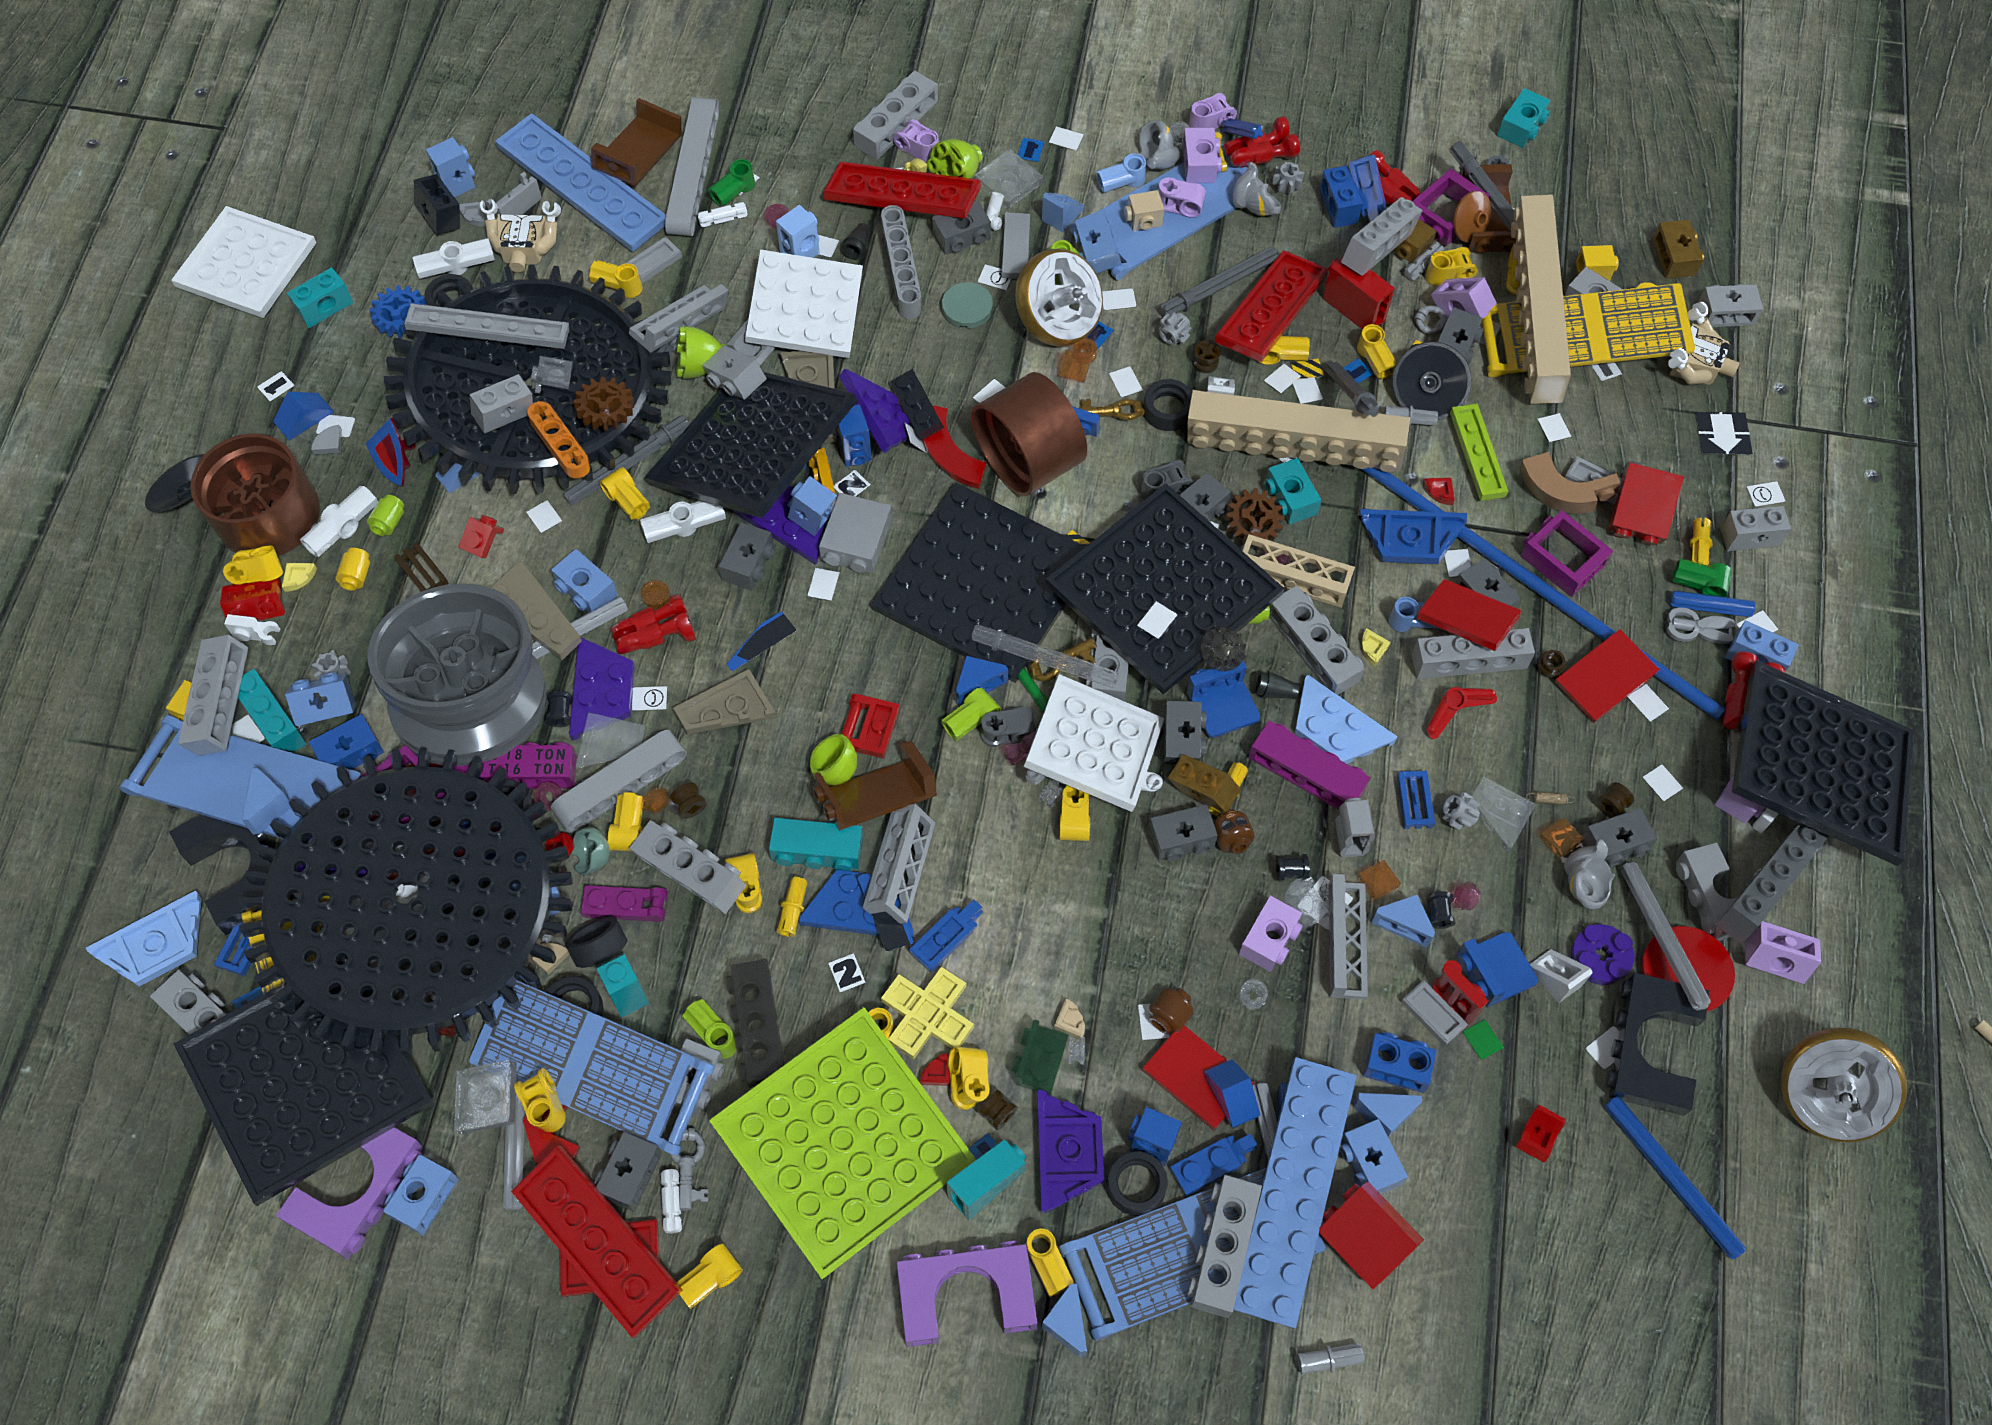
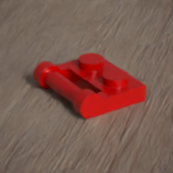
M852 694L849 700L850 709L841 734L851 741L856 752L884 759L900 711V704L860 694ZM868 709L859 740L852 738L861 710Z
M1449 960L1443 965L1442 975L1440 978L1435 979L1431 988L1468 1024V1027L1479 1016L1488 1000L1478 985L1471 984L1461 974V965L1457 961ZM1451 985L1455 988L1453 993L1450 991Z

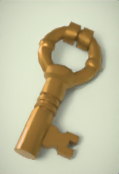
M1127 398L1104 407H1092L1091 399H1087V401L1081 399L1082 408H1079L1098 414L1101 417L1113 416L1114 418L1128 421L1143 416L1145 413L1141 401ZM1121 406H1133L1134 413H1122Z
M1091 637L1059 654L1052 651L1040 652L1028 667L1032 679L1041 682L1052 681L1059 674L1064 663L1080 655L1083 657V663L1086 667L1090 666L1089 662L1092 664L1096 663L1091 655V650L1097 647L1094 638ZM1045 658H1051L1054 669L1051 673L1043 675L1039 662L1045 660Z

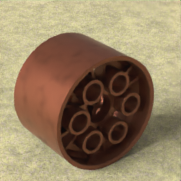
M1031 372L977 404L971 411L973 432L985 459L999 479L1010 490L1020 496L1032 494L1082 463L1087 457L1086 436L1074 408L1058 386L1041 373Z
M243 434L220 442L200 459L191 478V495L194 503L225 546L234 553L240 550L271 545L274 547L277 556L285 554L301 544L300 539L311 530L319 517L320 503L314 487L290 449L280 440L268 435Z

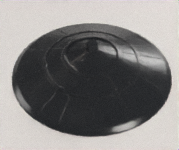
M1425 342L1413 346L1400 357L1393 372L1392 385L1395 397L1401 407L1409 408L1412 405L1413 409L1438 412V420L1451 416L1452 407L1465 404L1471 391L1472 377L1467 361L1455 348L1440 342Z
M205 454L188 457L164 472L149 489L145 498V507L151 512H163L176 508L189 499H193L191 495V478L196 465Z

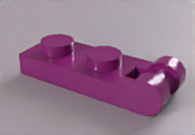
M585 885L581 915L584 918L615 917L618 920L661 922L665 919L666 911L663 909V905L667 901L668 890L659 887L640 889ZM645 901L652 902L650 908H644Z

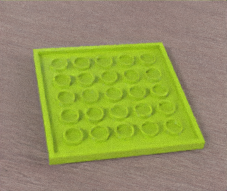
M864 1007L709 1120L821 1280L943 1187L951 1178L976 1161L973 1154Z

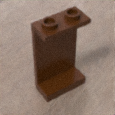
M640 98L636 100L637 116L608 147L599 143H595L591 147L592 168L633 186H636L682 136L681 116Z
M1480 165L1511 205L1508 184L1513 173L1512 165ZM1460 170L1459 174L1472 182L1465 171ZM1491 207V219L1485 232H1472L1469 243L1466 242L1470 252H1511L1513 244H1516V238H1511V231Z
M912 740L901 744L902 762L851 779L843 784L829 787L820 772L814 774L816 786L813 787V793L817 803H823V809L828 821L833 820L840 831L937 796L935 775Z

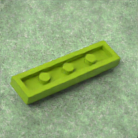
M1478 403L1452 407L1450 415L1480 501L1506 497L1508 488Z

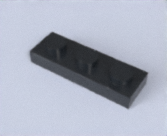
M913 369L890 381L921 441L944 428Z

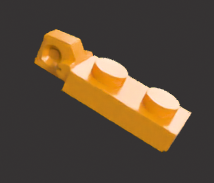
M822 447L809 460V466L813 468L814 479L835 494L825 447Z

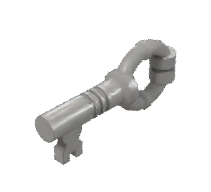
M1438 306L1420 307L1414 317L1418 328L1427 334L1442 332L1447 322L1445 313ZM1429 312L1438 314L1440 318L1434 328H1429L1423 324Z
M686 1128L681 1140L686 1141V1138H688V1141H696L697 1152L695 1155L677 1156L670 1154L671 1158L680 1166L679 1203L681 1211L691 1210L692 1202L697 1200L708 1202V1197H704V1195H708V1189H701V1191L692 1189L693 1166L703 1157L706 1149L703 1137L695 1131V1128H689V1130Z

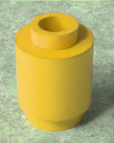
M349 548L342 555L336 581L343 589L354 591L364 586L370 566L369 554L359 548Z

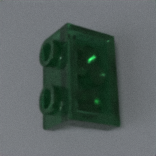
M1033 1020L1031 1028L1025 1027L1021 1045L1025 1046L1022 1057L1016 1056L1012 1074L1016 1075L1017 1086L1034 1091L1044 1090L1048 1092V1095H1051L1069 1035L1039 1026L1040 1021Z

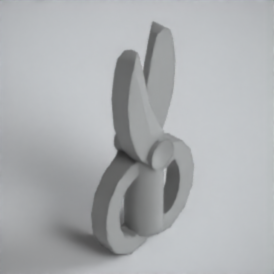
M1681 607L1672 609L1667 616L1669 623L1667 632L1670 637L1677 641L1689 642L1694 640L1697 635L1717 644H1729L1734 639L1733 636L1715 630L1733 628L1735 621L1730 618L1710 616L1699 620L1698 615L1693 610ZM1678 615H1681V616H1686V617L1690 618L1691 620L1680 619V618H1674V617H1675V616H1678ZM1676 629L1692 631V633L1683 634L1676 631Z

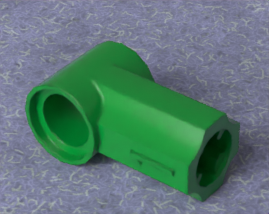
M746 159L735 160L730 165V172L708 189V194L715 204L719 207L725 206L739 193L749 192L755 187L756 183L751 163Z
M1679 558L1673 572L1672 582L1700 589L1705 595L1727 597L1732 569L1721 563H1713L1707 566Z

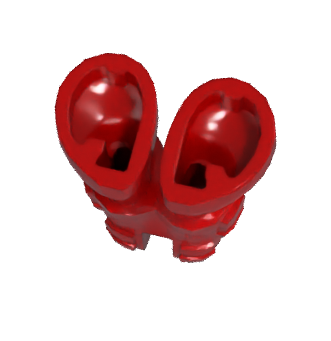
M1282 116L1275 119L1270 133L1265 135L1263 132V136L1257 137L1256 140L1239 137L1226 142L1223 148L1227 156L1230 157L1233 166L1244 167L1248 166V162L1255 163L1256 165L1269 163L1274 157L1295 158L1300 153V142L1296 134L1289 135L1290 126L1288 119Z
M1375 150L1370 154L1376 157L1386 204L1392 205L1401 197L1413 201L1422 194L1419 188L1398 168L1392 169L1387 164L1385 156L1381 151Z
M676 594L672 596L668 603L655 611L651 607L635 613L631 618L621 620L611 628L613 638L617 640L615 644L618 653L626 654L664 644V636L670 634H680L687 642L696 640V635L688 618V612L681 595ZM673 617L672 619L662 624L659 623V621Z
M1742 651L1735 653L1731 662L1736 680L1735 683L1729 684L1725 697L1726 708L1723 716V726L1730 730L1735 729L1741 715L1744 713L1750 667L1756 660L1759 661L1758 657L1750 652ZM1773 662L1764 663L1786 673L1785 668L1780 664Z

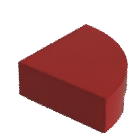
M1424 478V489L1432 499L1445 505L1454 504L1455 498L1451 478Z
M950 1053L939 1055L925 1067L920 1079L921 1085L951 1086L948 1068Z

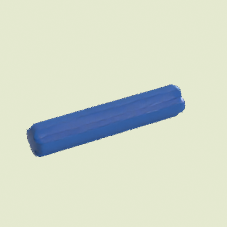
M1231 118L1227 121L1223 120L1221 124L1224 126L1223 131L1225 133L1255 140L1257 137L1263 136V132H1261L1262 126L1259 124Z
M1673 591L1670 598V605L1672 607L1752 617L1755 613V602L1751 600Z

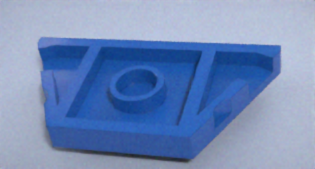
M1361 509L1360 519L1383 562L1439 564L1467 523V513Z
M836 870L800 916V925L880 936L872 914L863 909L865 896L858 876L867 873ZM899 894L895 901V906L898 909L901 907ZM908 918L907 926L914 940V931Z

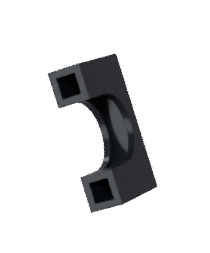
M202 814L169 831L180 855L190 866L229 847H241L249 850L250 865L248 870L268 872L272 861L259 857L255 851L257 844L264 845L263 843L268 841L262 832L260 834H252L248 828ZM244 875L235 885L204 901L215 924L226 936L231 933L233 927L243 923L242 913L248 911L244 910L240 905V897L263 896L264 885L251 884Z
M1634 973L1628 981H1623L1620 998L1625 1000L1623 1010L1618 1011L1615 1027L1620 1028L1618 1039H1614L1611 1048V1057L1615 1058L1614 1068L1609 1069L1606 1078V1087L1610 1088L1609 1098L1618 1096L1625 1102L1685 1116L1692 1111L1696 1079L1663 1072L1651 1066L1639 1050L1637 1041L1638 1031L1643 1022L1657 1018L1698 1027L1706 1019L1707 1008L1695 1010L1680 983ZM1705 989L1707 995L1709 996L1710 990Z

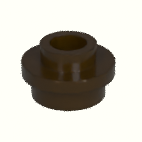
M1549 650L1542 653L1537 662L1540 672L1548 677L1562 675L1567 666L1564 655L1557 650ZM1547 663H1552L1555 667H1551Z

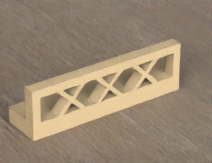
M1250 534L1248 535L1243 552L1284 587V590L1288 591L1298 585L1302 592L1307 593L1312 599L1342 608L1355 567ZM1251 545L1263 548L1266 554L1257 557L1248 553ZM1281 554L1287 555L1292 560V563L1287 565L1279 564L1275 557ZM1308 562L1316 564L1319 571L1315 573L1305 572L1302 565ZM1339 571L1347 575L1344 583L1332 580L1328 573Z

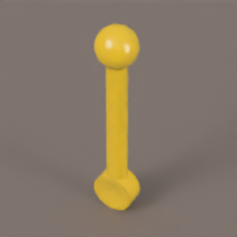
M1215 132V138L1220 140L1218 155L1222 158L1221 172H1226L1227 163L1224 159L1221 145L1222 134Z

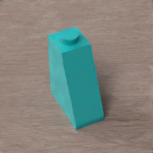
M623 952L595 966L621 1018L649 1004Z
M1004 1139L947 1182L948 1198L965 1218L970 1221L1026 1171L1025 1154L1016 1144L1010 1146Z

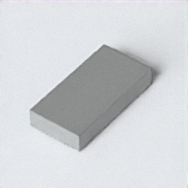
M664 237L626 263L637 267L641 283L643 284L682 258V254L668 238Z
M1425 980L1401 1001L1444 1047L1468 1025Z

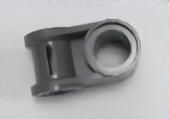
M1175 460L1166 465L1147 470L1144 473L1140 490L1142 499L1148 498L1165 483L1179 495L1189 488L1194 481L1188 478L1184 470V462L1182 460Z
M1028 707L997 712L992 711L987 713L982 719L981 739L990 747L1030 743L1036 735L1033 712Z

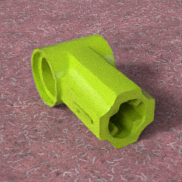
M980 687L966 697L962 706L941 720L942 726L952 739L958 741L982 724V719L987 713L1001 711V707Z
M703 999L694 1001L686 1008L685 1013L682 1015L683 1019L709 1048L719 1051L723 1059H728L735 1054L738 1042L731 1028L716 1015ZM723 1036L728 1037V1040L725 1044L720 1046L715 1045V1042L718 1038Z

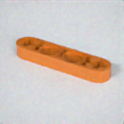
M543 401L531 404L527 409L530 424L565 473L572 478H581L587 475L590 471V464L586 453L553 408ZM539 414L545 416L546 419L542 421V418ZM552 428L559 429V431L554 434L546 433L547 430ZM562 445L571 446L570 449L565 451L558 450ZM573 458L575 459L576 463L578 464L577 466H576V464H574V463L572 464V461H571V460H572Z

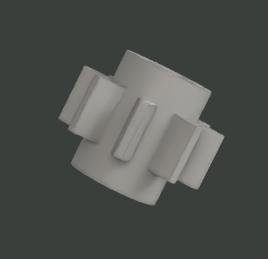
M1285 162L1281 167L1276 166L1272 184L1277 185L1279 192L1291 194L1295 189H1301L1304 172L1299 171L1298 164Z
M1174 312L1171 316L1166 314L1161 319V326L1158 328L1160 330L1159 334L1166 343L1176 345L1180 342L1183 344L1190 337L1188 333L1191 330L1190 321L1185 315Z
M334 650L330 653L319 654L317 662L312 664L316 672L314 674L316 680H320V676L331 672H337L338 675L350 674L351 672L346 666L348 664L344 655L338 657Z
M1462 792L1460 797L1453 794L1444 803L1443 811L1445 815L1443 819L1448 821L1449 825L1457 830H1461L1463 825L1470 828L1479 818V809L1477 807L1480 803L1465 792Z

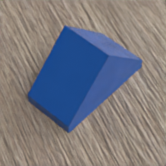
M287 392L273 422L290 441L325 417L333 414L334 411L319 393Z
M966 656L956 688V704L958 707L962 706L966 697L977 688L982 687L988 693L1008 683V668L1006 665Z
M1233 1059L1204 1072L1232 1129L1261 1116L1251 1079Z

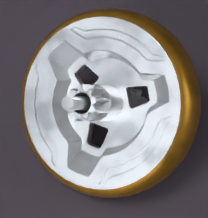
M1058 248L1045 250L1032 257L1023 267L1018 277L1015 297L1019 316L1027 330L1041 342L1052 346H1070L1084 340L1097 326L1103 308L1102 287L1093 267L1079 254ZM1055 274H1059L1061 285H1055ZM1076 303L1078 305L1076 311L1070 309L1069 305Z
M1839 1027L1817 1031L1805 1037L1794 1046L1782 1068L1781 1091L1791 1115L1805 1129L1830 1141L1851 1143L1865 1141L1878 1136L1898 1119L1906 1102L1907 1080L1898 1057L1884 1042L1864 1031ZM1856 1062L1864 1066L1859 1076L1854 1075L1852 1070L1849 1069ZM1813 1078H1828L1827 1088L1814 1086ZM1857 1097L1860 1104V1108L1850 1110V1108L1852 1107V1103H1857Z

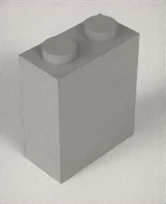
M839 493L819 545L821 561H825L832 566L841 565L851 568L856 572L873 574L893 521L892 505Z

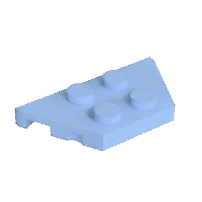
M1307 675L1305 677L1295 728L1297 736L1309 739L1316 747L1337 755L1346 764L1353 762L1357 757H1365L1385 745L1389 747L1396 742L1397 736L1311 676Z
M194 891L86 947V950L92 956L140 987L197 957L202 898L197 891Z

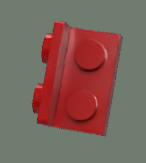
M280 578L264 582L257 581L240 585L222 586L220 606L225 618L229 614L254 617L259 621L284 615L285 609L280 599L282 586Z

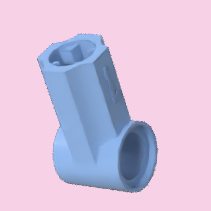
M1137 153L1129 154L1125 157L1123 163L1096 171V178L1101 191L1107 192L1125 185L1130 187L1143 185L1146 180L1145 158Z

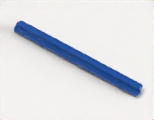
M1617 1096L1611 1099L1605 1105V1109L1729 1258L1733 1260L1746 1251L1744 1244L1620 1097Z

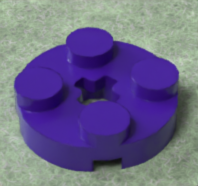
M1603 924L1588 925L1574 940L1571 947V959L1591 968L1592 974L1587 981L1597 985H1611L1623 979L1632 969L1635 959L1632 947L1633 942L1629 935L1622 933L1612 926ZM1602 948L1609 953L1610 957L1602 961L1600 960V955L1595 953V950Z

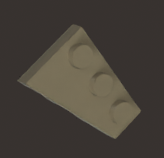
M749 669L673 707L674 713L687 735L777 718L776 712Z

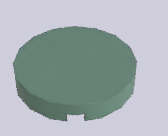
M972 282L959 283L949 288L943 296V315L948 322L956 327L961 325L967 326V328H976L989 320L992 314V296L986 288Z

